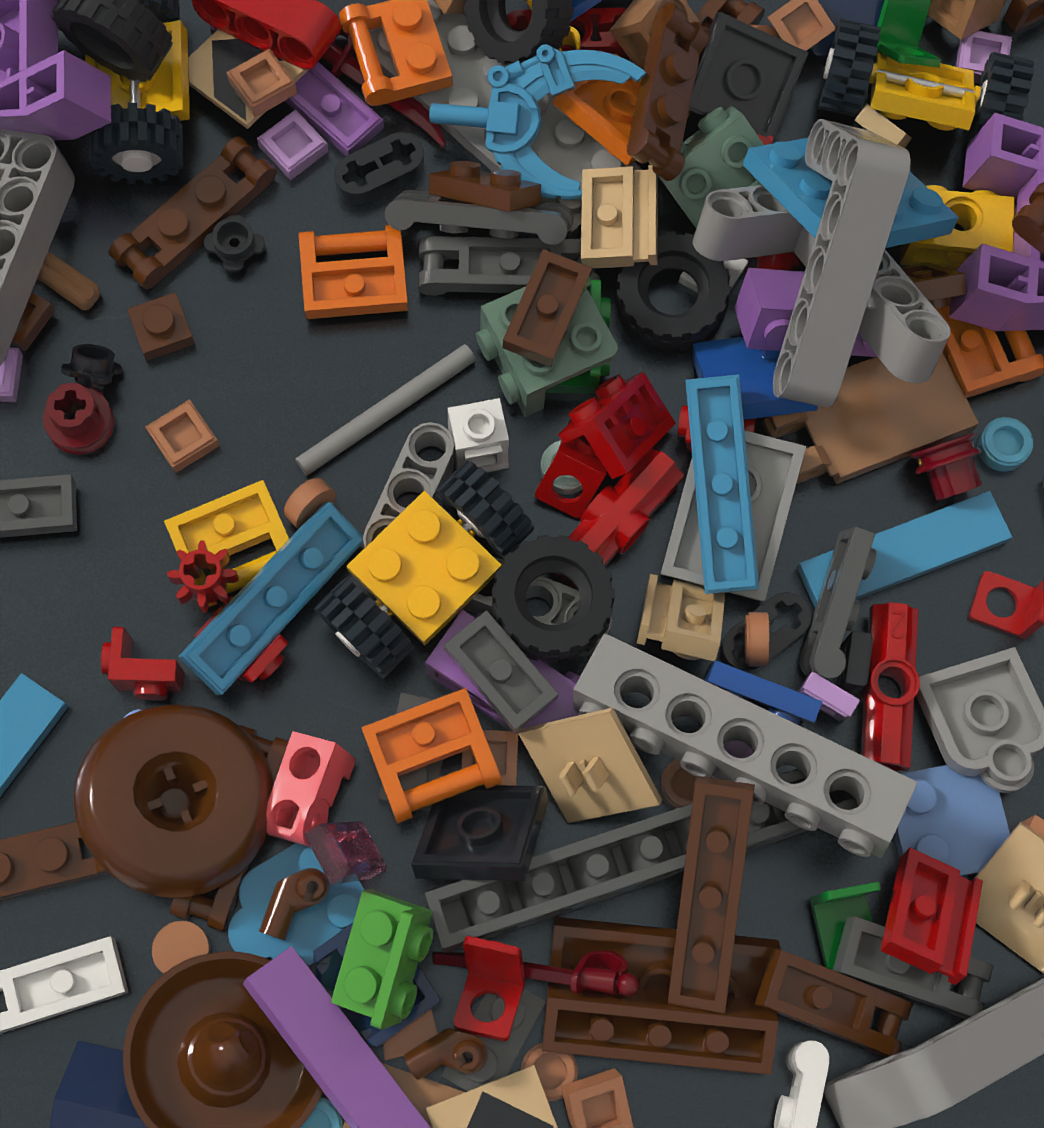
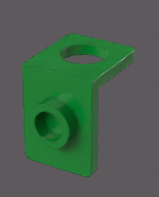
M884 0L877 25L880 27L877 51L899 63L939 67L941 63L940 58L918 47L931 0Z
M880 882L831 890L809 898L826 968L831 970L834 968L846 917L855 916L872 922L866 895L880 891Z

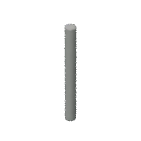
M466 344L462 345L295 458L298 466L308 476L474 363L476 358Z

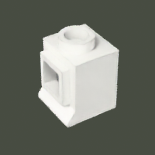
M500 398L449 407L448 431L451 433L454 441L456 469L467 460L475 463L478 468L481 467L486 472L508 469L509 438Z

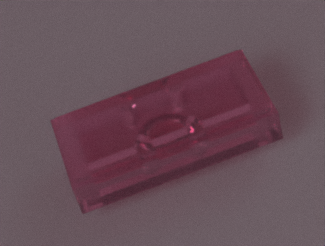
M363 822L322 823L304 834L331 885L369 880L386 870V864Z

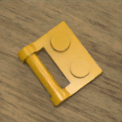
M264 480L164 521L176 551L180 549L187 554L198 550L200 540L205 541L208 551L214 555L224 548L228 551L229 555H232L271 538L276 551L233 568V570L237 571L239 581L227 583V594L243 588L289 540ZM201 569L200 578L194 579L199 586L205 585L206 576L203 569ZM216 601L209 603V607L217 605Z

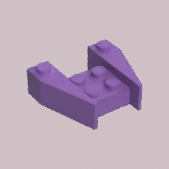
M0 0V129L44 134L50 136L54 141L74 140L111 123V76L65 50L58 53V28L51 15L59 0Z
M994 113L967 145L963 187L974 191L989 190L1000 196L1014 197V203H1017V214L1023 206L1030 205L1029 198L1040 183L1044 182V128ZM1015 231L1013 252L982 243L956 270L965 273L967 294L951 297L949 317L994 331L1044 330V255L1021 238Z

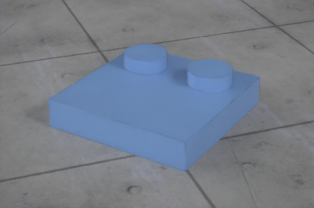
M948 765L900 773L917 781L918 784L894 834L899 859L911 847L959 869L960 876L962 877L978 874L1010 835L1000 793L988 787L980 775L964 776L953 771Z

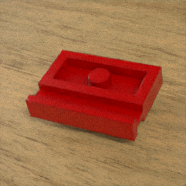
M910 847L899 859L880 951L927 973L934 974L937 971L948 976L949 983L957 985L967 976L983 881L976 877L970 881L960 876L959 869Z

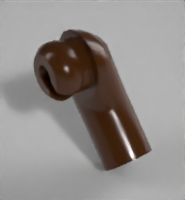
M308 868L278 881L259 932L285 941L295 914L319 904L328 894L329 883L325 874L318 869Z
M447 1028L404 1054V1059L413 1076L420 1080L442 1065L463 1073H476L485 1066L488 1060V1050L485 1043L478 1036L454 1028Z

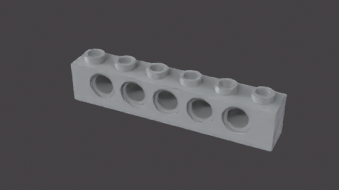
M605 633L573 689V709L579 711L578 715L613 707L632 744L640 750L653 755H658L661 751L681 761V767L696 777H714L716 779L755 784L752 804L763 805L766 802L784 811L785 817L794 825L809 831H815L819 828L838 837V843L843 848L862 857H869L873 854L882 858L918 784L917 781ZM631 692H639L646 695L651 702L645 707L633 708L626 705L622 697ZM689 716L696 719L702 728L693 733H685L678 730L672 722L678 717ZM730 741H742L752 749L753 754L747 758H736L725 750L724 745ZM784 765L794 766L803 773L805 781L798 784L787 783L779 777L776 769ZM836 790L846 791L856 799L858 807L851 810L841 809L832 802L829 793Z

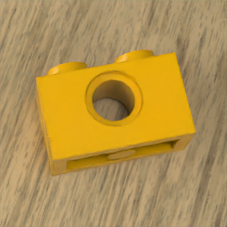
M938 185L926 186L940 195L943 203L959 217L956 223L961 225L965 231L953 228L952 233L949 235L900 245V265L912 266L929 262L957 270L982 243L1013 252L1014 229L1012 227V220L1014 218V197L1000 196L989 190H978L969 193L948 191L946 188Z

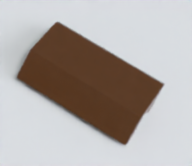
M554 917L549 966L575 970L582 957L587 953L601 950L614 951L626 960L628 973L635 975L640 985L637 993L632 996L585 990L575 994L571 991V985L547 981L542 1051L771 1075L779 1020L777 1013L757 1006L755 1002L771 950H781L779 940L735 935L725 1014L668 1004L677 929Z

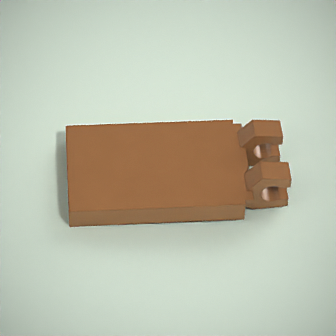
M942 352L932 376L923 383H910L895 377L878 357L847 367L837 398L830 407L818 406L816 411L770 416L763 419L762 425L768 437L779 438L806 427L814 446L805 449L796 484L818 477L826 472L838 484L908 457L910 454L972 432L979 425V422Z

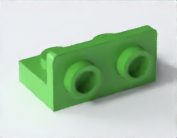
M373 889L362 890L331 1003L371 1017L370 1025L381 1030L402 1022V1019L407 1018L417 996V986L412 984L418 962H422L425 959L433 939V929L428 927L433 910Z

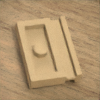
M648 165V170H634L633 166L582 169L581 262L583 265L591 268L634 266V262H649L650 265H658V175L653 172V165Z
M650 574L637 643L645 645L646 638L661 641V649L671 651L681 658L715 661L721 642L725 593L705 594L704 586L673 579L672 586L658 583V575Z

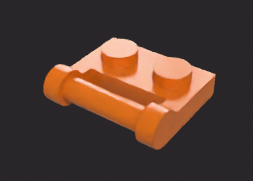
M389 0L369 6L356 3L344 7L339 12L342 29L347 34H350L365 81L362 85V91L367 104L371 106L383 105L453 86L452 73L427 0ZM382 27L397 73L396 77L388 78L383 75L369 30Z
M385 225V230L320 236H315L314 231L299 232L306 319L408 311L401 230ZM387 251L388 257L317 263V256Z
M949 297L948 306L936 308L950 327V337L944 347L943 354L966 398L1018 381H1030L1044 374V356L1036 354L1026 330L1003 331L1016 361L1009 363L994 330L949 317L951 297Z
M466 688L361 727L397 824L413 818L411 812L483 784L488 789L502 783L499 770ZM471 749L476 764L403 791L399 776Z

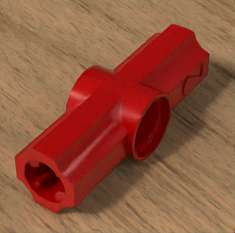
M651 448L614 487L611 485L607 486L595 497L581 516V523L569 535V539L575 542L580 540L587 544L588 549L593 553L597 552L604 559L603 565L606 566L617 553L620 555L624 554L635 543L651 520L649 517L678 488L684 474L664 452ZM553 573L562 584L578 590L569 578Z
M888 602L885 604H873L869 608L868 633L873 637L868 682L860 692L861 700L864 703L861 755L894 771H908L911 766L914 697L918 693L920 686L919 674L916 671L919 609L912 608L908 604ZM880 676L893 678L900 687V698L887 697L882 693L878 685V678Z

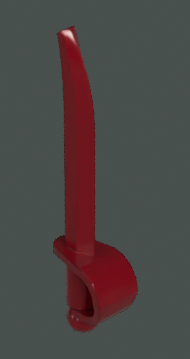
M341 29L339 35L348 39L345 49L343 50L332 43L322 56V59L333 66L330 73L337 79L343 74L362 87L365 81L358 59H356L350 34ZM410 97L387 103L388 106L422 129L442 149L446 148V141L440 126L430 123V112L416 99Z
M601 950L587 953L582 957L575 970L523 961L525 978L571 985V991L575 994L585 990L632 996L637 993L640 985L638 978L628 973L626 960L614 951ZM432 952L433 964L467 968L464 953L448 952L443 954V952Z

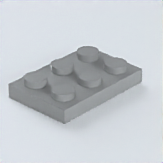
M745 431L759 590L727 593L765 602L806 446ZM692 458L661 575L704 586Z

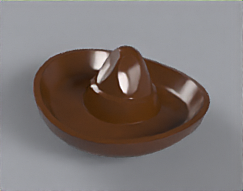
M192 705L153 707L138 711L119 720L103 732L89 748L79 767L75 781V818L82 839L92 856L110 875L123 884L140 892L159 897L183 898L210 892L233 879L252 862L260 851L268 835L266 812L268 800L274 786L273 775L270 765L257 742L248 732L229 718L212 710Z
M234 951L199 955L172 967L161 975L144 994L129 1021L123 1047V1071L131 1102L147 1128H300L306 1122L319 1102L323 1091L243 985L247 977L270 962V960L250 953Z

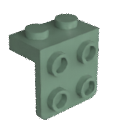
M732 105L726 110L723 107H719L708 113L697 125L700 130L682 142L680 153L685 157V164L675 179L665 181L658 176L695 228H697L706 196L710 192L762 185L743 166V162L749 148L763 146L764 144L745 116Z
M526 287L481 306L480 331L476 332L478 345L487 361L495 359L502 372V375L498 376V380L507 401L511 405L517 402L525 417L544 409L545 390L607 363L617 355V343L587 288L552 367L502 348L503 338Z

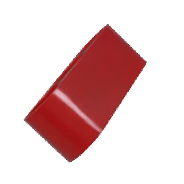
M192 0L194 10L207 24L263 51L270 49L275 57L305 70L316 66L342 29L337 15L329 7L317 0Z

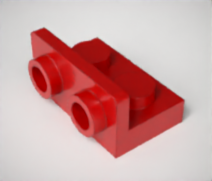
M644 371L626 380L622 378L621 374H617L604 381L594 389L597 398H591L574 408L568 414L572 421L558 433L563 444L584 435L593 448L596 457L601 461L612 479L628 473L676 424Z

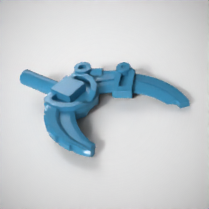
M545 44L537 49V56L522 63L518 60L506 67L500 65L491 67L487 74V79L492 85L489 108L441 103L431 104L429 113L430 123L486 128V149L494 153L496 162L499 165L502 164L500 169L521 172V180L540 183L541 197L549 199L561 197L562 200L582 199L581 182L565 177L551 169L538 157L531 147L538 138L542 125L541 109L537 102L549 93L554 98L575 89L574 83L604 80L623 84L630 79L639 82L647 73L634 63L610 53L595 50L561 52Z

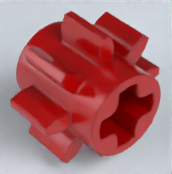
M200 540L198 550L191 551L188 554L179 549L177 551L181 561L179 570L167 572V577L171 583L176 585L184 584L176 594L181 605L186 604L193 598L198 602L202 613H207L209 603L215 602L218 599L228 604L230 600L226 593L227 583L239 581L236 570L222 569L230 560L228 551L224 548L214 555L208 551L204 540ZM209 568L212 575L206 577L205 585H197L194 579L200 578L201 569Z

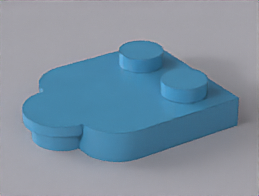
M327 825L322 838L316 845L309 847L295 843L253 868L245 875L239 889V899L242 908L232 917L228 928L229 942L235 952L250 953L266 959L270 957L274 959L293 946L306 965L311 968L315 965L313 951L354 922L364 888ZM308 868L318 869L325 874L329 883L328 894L319 904L295 914L285 941L259 932L278 881Z

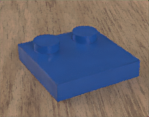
M743 337L692 343V360L698 378L739 374L743 420L817 410V405L779 398L774 395L773 376L780 351L747 349Z
M716 660L710 663L704 681L746 701L765 707L768 711L799 725L800 721L815 723L823 702Z

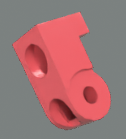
M292 731L267 804L268 835L309 847L316 845L326 829L329 807L333 805L342 778L350 779L357 759L336 742Z

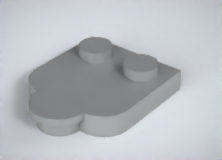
M1016 648L1006 649L919 676L920 686L916 697L946 764L953 771L964 776L980 775L983 782L995 791L1014 793L1022 790L1033 777V758L1044 748V707Z

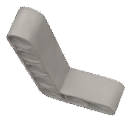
M819 119L814 124L808 137L805 160L808 167L831 180L832 185L775 367L773 393L779 398L828 408L834 403L839 393L908 179L911 159L907 149L872 131Z
M0 129V366L6 357L75 184V176L72 169L50 136Z
M763 185L710 192L706 196L692 244L701 255L716 261H730L794 252L806 267L815 238ZM884 250L858 333L895 377L910 383H923L928 381L934 372L950 337V327L895 260Z
M423 423L415 427L408 435L363 536L364 547L371 543L406 509L396 502L401 494L410 491L421 494L425 490L439 503L435 490L451 476L455 463L454 441L447 428L437 423ZM428 446L438 447L444 452L440 459L431 462L424 461L417 454L421 449ZM494 557L503 566V560ZM543 576L536 578L529 585L526 592L525 600L532 597H540L551 606L550 612L546 615L533 616L544 624L559 625L565 623L577 613L580 606L578 590ZM477 594L463 609L474 614L478 612L484 613L487 610L493 617L492 596ZM612 615L607 630L605 632V634L608 635L610 634L612 627ZM601 638L596 641L595 647L589 652L584 651L579 656H592Z
M1044 978L914 1048L859 1067L827 1082L823 1093L840 1128H896L930 1117L954 1106L1043 1055Z

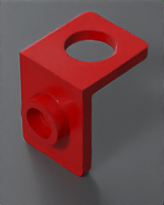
M584 435L564 444L562 441L560 442L555 457L535 491L537 499L575 518H580L607 473V470L596 457L593 448ZM562 475L573 476L582 484L583 492L576 498L562 497L555 491L553 481Z
M985 571L980 577L969 612L970 620L1026 640L1044 625V579L1036 587H1032L991 571ZM1003 589L1013 596L1016 607L1011 616L998 617L990 612L986 603L987 595L990 591Z
M466 936L463 949L468 976L453 1020L454 1028L482 1037L507 1041L510 1038L526 984L522 951L516 946L498 941ZM483 994L499 996L505 1004L503 1014L492 1022L479 1021L471 1012L472 1004L476 998Z

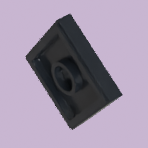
M719 12L715 14L709 29V41L700 52L688 113L702 119L716 108L723 107L726 110L732 105L745 116L756 134L764 137L771 135L775 138L809 52Z
M484 785L432 804L411 863L415 878L526 881L549 801L546 787L496 785L486 789Z

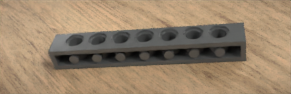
M798 768L779 774L783 781L790 784H798L805 781L803 773ZM836 790L829 793L832 802L841 809L851 810L858 807L856 799L846 791ZM766 802L763 805L752 804L746 852L809 830L794 825L785 817L784 811ZM692 804L533 856L526 881L462 880L426 892V901L428 908L433 910L431 917L443 954L463 948L466 936L487 940L684 873Z

